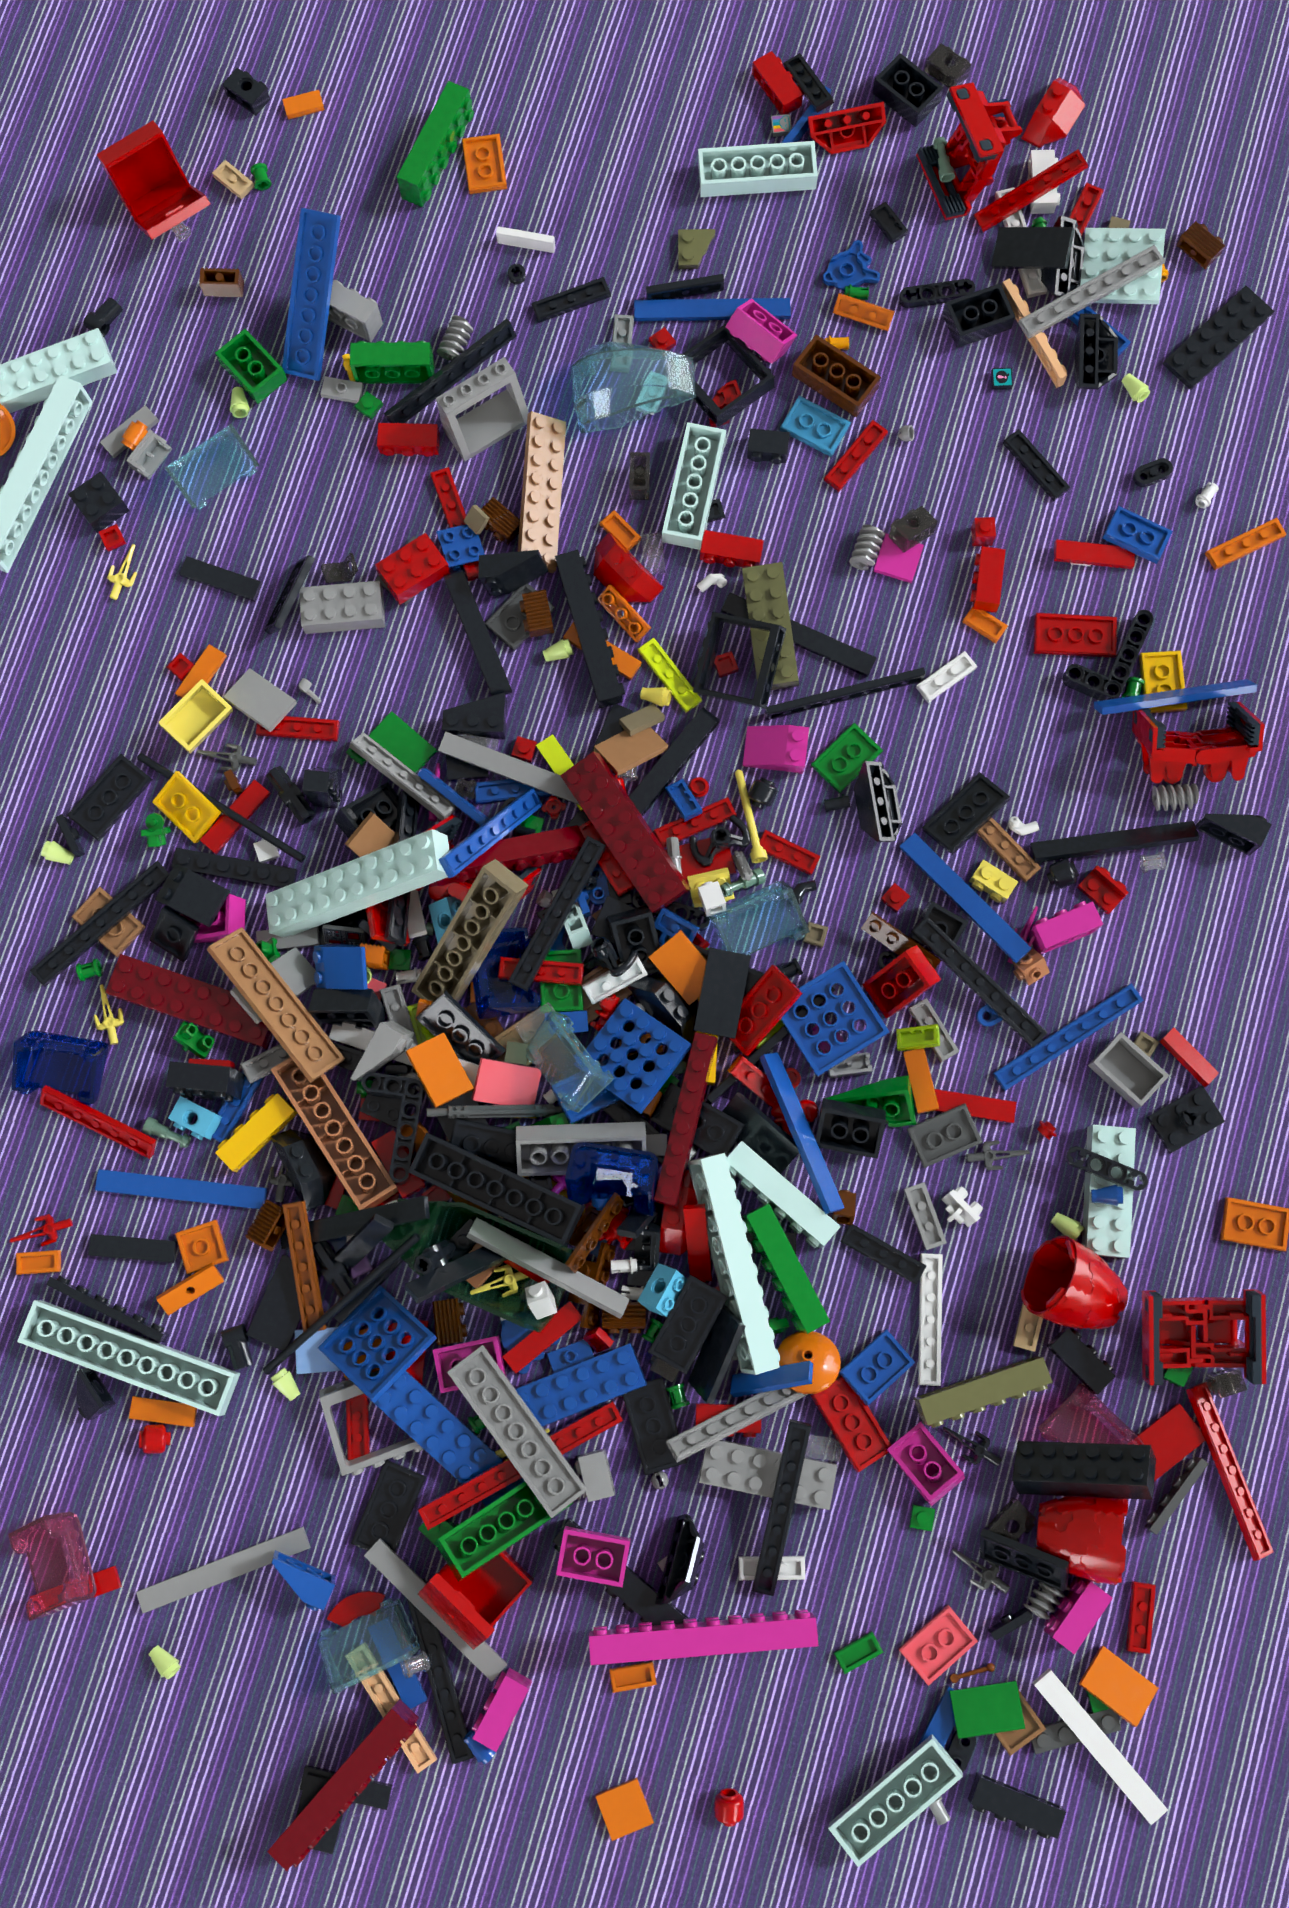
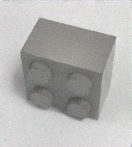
M605 1448L580 1454L575 1462L578 1476L582 1475L583 1484L587 1488V1491L582 1494L583 1498L587 1497L588 1502L614 1496L615 1488Z

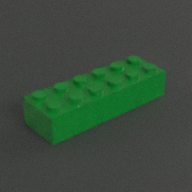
M451 81L447 82L397 175L402 199L420 207H423L425 202L429 201L434 185L438 184L442 170L446 169L451 153L453 154L457 148L459 138L464 136L467 123L473 119L474 111L472 110V99L469 89Z
M763 1204L742 1215L741 1217L747 1227V1233H750L753 1239L750 1241L756 1253L759 1252L763 1258L761 1264L764 1270L771 1273L773 1279L770 1281L775 1291L781 1293L783 1298L780 1300L785 1310L791 1312L793 1316L791 1322L794 1328L808 1334L831 1322L770 1204Z
M523 1482L438 1538L435 1544L459 1582L552 1518L527 1483ZM573 1502L569 1504L566 1508H564L562 1511H560L558 1514L569 1508L573 1504Z

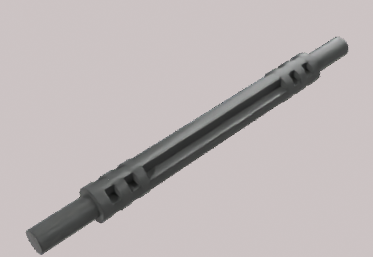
M554 1104L448 1106L447 1108H426V1117L447 1116L448 1119L550 1117L564 1113L561 1106H554Z

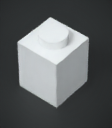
M718 881L705 882L701 887H698L699 898L706 917L726 911V901Z
M545 1281L525 1288L527 1304L537 1320L557 1313L554 1295Z

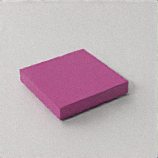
M886 533L873 572L912 583L924 545Z

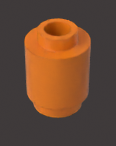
M139 420L136 423L131 421L122 436L123 440L121 443L134 451L148 431L146 429L148 426Z

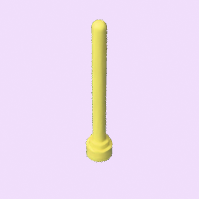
M738 769L735 771V777L752 843L750 857L752 863H761L766 861L768 857L766 850L760 845L743 771Z

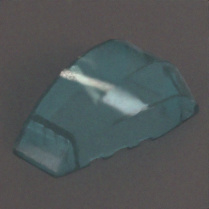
M605 342L582 351L572 365L573 404L580 432L588 433L625 426L627 422L640 420L643 418L642 416L652 412L654 414L658 413L662 408L670 405L673 407L695 398L693 358L659 348L620 342Z

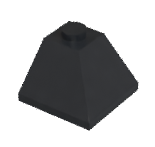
M85 1368L77 1371L76 1402L79 1405L78 1411L87 1420L95 1419L116 1403L95 1370Z

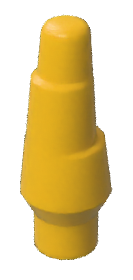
M344 354L342 358L345 371H347L349 380L355 381L350 367V354Z

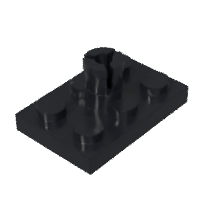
M1202 1085L1147 1117L1169 1154L1225 1122Z

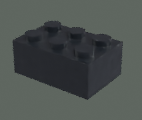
M899 53L875 78L872 93L914 127H917L941 102L944 87Z
M1001 283L945 302L942 313L957 348L1010 330L1015 320L1014 312Z
M170 1061L166 1087L172 1089V1093L180 1094L184 1098L192 1099L195 1095L200 1096V1099L213 1100V1097L220 1098L224 1102H233V1099L241 1100L245 1075L226 1066Z
M823 1098L815 1134L819 1148L878 1159L886 1123V1110Z

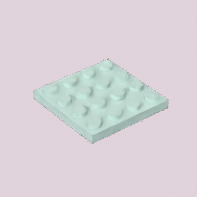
M1086 228L1084 263L1080 286L1153 245L1156 246L1163 257L1166 229ZM1162 265L1094 303L1159 304Z

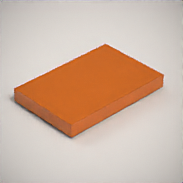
M500 133L463 138L462 145L469 194L507 189Z
M680 930L648 958L686 1003L690 1005L700 997L706 959Z
M445 1033L406 1050V1054L435 1108L474 1089Z
M1229 1197L1225 1198L1220 1240L1286 1252L1289 1232V1208Z
M1100 1646L1079 1682L1081 1687L1133 1727L1138 1726L1159 1689L1104 1646Z

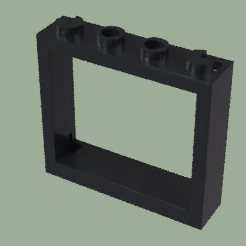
M724 324L669 363L672 377L717 427H720L775 388V376L771 373V369L763 365L761 358L758 355H754L751 349L746 347L745 342L730 334L729 330L725 327L727 324ZM726 342L760 379V382L720 409L686 370Z
M712 612L711 620L707 624V636L702 644V656L698 660L697 676L693 680L695 682L693 692L707 697L767 709L786 628L777 624ZM724 623L770 632L753 699L707 690Z

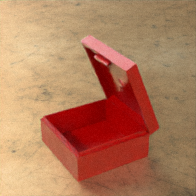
M154 120L96 154L124 206L133 216L136 225L152 240L210 205L206 195L189 184L165 135Z
M503 1551L459 1582L448 1564H446L419 1591L418 1595L474 1650L495 1631L493 1626L533 1583L534 1578L506 1551Z

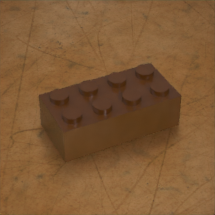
M817 334L794 362L792 369L793 377L856 418L878 390L881 376Z

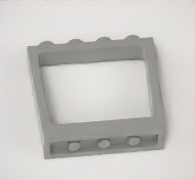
M379 1371L370 1373V1376H376ZM350 1379L319 1390V1399L342 1476L350 1473L353 1476L359 1475L364 1471L365 1467L371 1465L373 1468L380 1467L385 1463V1460L392 1457L394 1460L401 1459L406 1455L405 1452L413 1449L414 1452L424 1450L415 1440L409 1438L353 1460H346L331 1406L364 1393Z

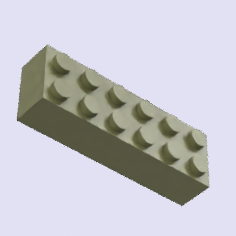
M778 562L742 568L749 619L777 624L786 628L771 690L799 686L783 563ZM750 628L758 681L770 632Z
M1034 1356L925 1393L913 1399L921 1422L934 1428L943 1425V1420L949 1418L953 1421L965 1417L964 1413L968 1411L974 1414L986 1410L985 1406L989 1404L994 1406L1006 1403V1398L1019 1399L1027 1396V1391H1043L1048 1389L1047 1384L1053 1382L1044 1357Z

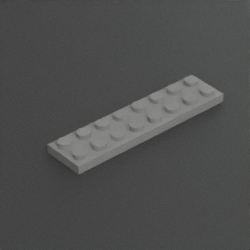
M484 1345L447 1372L551 1518L587 1491L583 1482Z

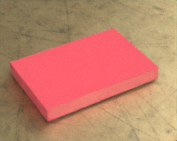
M480 1058L471 1099L498 1105H534L542 1069Z
M947 1605L899 1647L898 1650L929 1686L973 1647L978 1640L951 1607Z

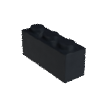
M1063 1328L1047 1345L1048 1349L1093 1394L1098 1395L1116 1377L1112 1373L1114 1369L1105 1360L1101 1361L1096 1356L1098 1353L1091 1345L1088 1344L1086 1346L1080 1340L1082 1336L1075 1329Z

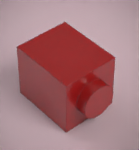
M995 517L974 518L971 526L972 546L993 545L996 537Z

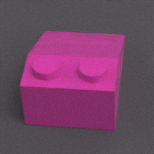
M794 725L747 726L743 767L803 773L809 727Z
M229 894L210 928L183 916L200 927L194 943L217 942L241 927L245 930L246 899Z
M921 1422L887 1449L930 1506H933L965 1479L962 1470Z

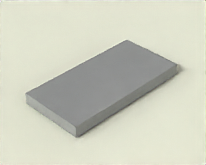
M296 947L271 963L297 997L316 984L314 981L315 969ZM236 987L233 988L230 994L254 1022L259 1024L262 1021L239 990Z

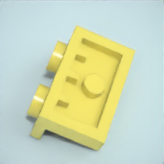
M984 859L969 880L976 890L985 891L990 894L989 897L998 903H1005L1018 883L1017 880Z
M728 868L687 876L694 907H703L698 894V887H701L703 883L718 881L720 886L725 882L731 884ZM734 893L730 897H724L726 902L735 898Z

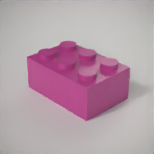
M752 298L737 307L725 326L732 336L745 342L747 348L755 350L764 361L771 364L786 354L797 337L795 332Z
M1085 901L1074 905V908L1068 912L1064 909L1055 913V916L1049 920L1047 917L1036 921L1028 935L1030 940L1032 936H1035L1032 943L1034 949L1042 955L1095 933L1103 925V922L1093 901L1088 904Z
M499 1336L434 1349L433 1355L440 1392L445 1393L459 1390L447 1372L482 1345H484L507 1377Z
M565 1526L556 1575L623 1587L631 1538Z
M1081 1577L1073 1580L1070 1585L1071 1591L1067 1597L1065 1596L1060 1599V1604L1057 1605L1058 1610L1054 1615L1051 1614L1049 1616L1050 1619L1044 1623L1046 1626L1044 1631L1074 1655L1113 1599L1093 1582Z
M511 1668L508 1669L507 1673L502 1671L494 1686L497 1690L496 1694L491 1692L483 1707L486 1710L485 1715L480 1713L472 1728L475 1731L472 1739L497 1752L530 1689L532 1680Z

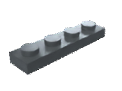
M1200 1457L1191 1458L1186 1463V1471L1182 1476H1178L1173 1481V1488L1169 1494L1166 1493L1159 1501V1508L1156 1512L1152 1511L1146 1519L1147 1524L1145 1525L1146 1529L1156 1535L1159 1533L1209 1463Z
M1111 1709L1096 1713L1088 1712V1715L1105 1735L1122 1730L1117 1714ZM1064 1720L1044 1725L1046 1730L1031 1740L1035 1754L1081 1742Z

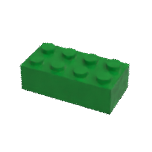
M365 341L350 343V367L355 382L363 384L424 383L434 375L435 361L430 342L397 341L396 343H387L385 341H378L376 343H367Z

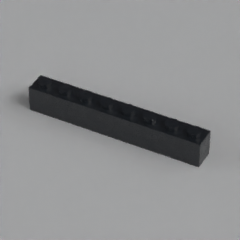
M578 550L556 555L557 569L599 709L622 703V695L625 694L623 683H618L617 676H620L617 664L613 665L611 658H614L612 647H607L606 640L609 639L607 630L602 628L600 624L603 618L601 611L596 610L595 604L598 603L596 594L590 591L589 586H592L590 575L585 574L584 568H587L584 556L580 557Z
M571 1518L552 1541L555 1543L554 1548L559 1553L565 1526L583 1529ZM627 1565L623 1587L603 1584L607 1587L605 1591L614 1599L619 1597L624 1602L622 1604L624 1608L631 1613L634 1611L641 1616L639 1620L642 1623L652 1622V1626L661 1625V1621L674 1620L675 1624H681L683 1619H690L671 1602L664 1605L655 1604L658 1591Z

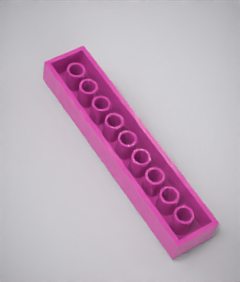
M808 1609L795 1610V1614L788 1615L786 1611L772 1612L773 1616H764L763 1613H752L750 1618H742L741 1615H729L728 1620H720L719 1617H706L704 1622H697L696 1618L683 1619L681 1624H675L674 1620L661 1621V1625L652 1626V1622L638 1623V1627L632 1628L629 1627V1624L616 1625V1629L608 1630L607 1626H596L593 1631H589L591 1665L817 1647L819 1645L816 1617L813 1613L808 1612Z

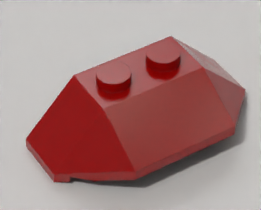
M1060 77L1055 79L1037 106L1022 136V140L1040 148L1044 144L1067 137L1085 107L1077 87Z
M884 102L809 116L810 138L830 154L869 147L881 128L886 124Z
M610 532L596 546L593 575L606 588L608 585H612L628 603L652 602L664 589L663 585Z
M686 1170L678 1206L674 1207L664 1204L660 1230V1253L681 1256L687 1250L683 1205L698 1204L689 1170Z

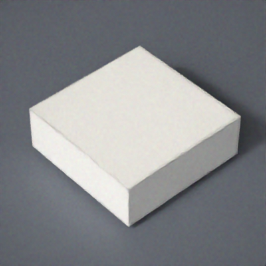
M266 840L253 843L260 863L280 857L277 847Z

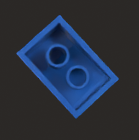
M339 943L314 946L312 955L316 971L314 973V981L318 988L368 989L365 947Z
M275 1550L272 1564L299 1598L306 1603L305 1606L314 1611H318V1609L324 1611L335 1587L336 1576Z

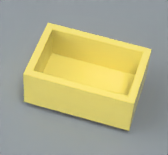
M201 679L158 723L191 754L233 712V709Z

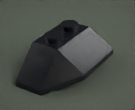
M1062 215L1058 217L1053 227H1073L1075 229L1067 269H1042L1041 274L1042 283L1053 296L1061 297L1080 286L1085 251L1081 233L1077 228V220Z
M1080 313L1075 341L1074 380L1078 389L1098 390L1117 376L1118 337L1100 314Z
M865 761L861 766L854 786L860 828L876 842H895L902 826L895 783L884 769L882 762Z
M644 976L628 987L653 1018L691 1044L693 1043L696 1032L693 1031L697 1008L693 1004L688 1005L666 978Z
M289 1129L271 1136V1140L299 1200L305 1201L306 1210L310 1211L325 1205L337 1175L312 1135Z
M688 1514L680 1515L677 1518L655 1602L657 1605L670 1603L692 1590L698 1581L699 1575L697 1571L699 1564H701L704 1558V1543L691 1516Z

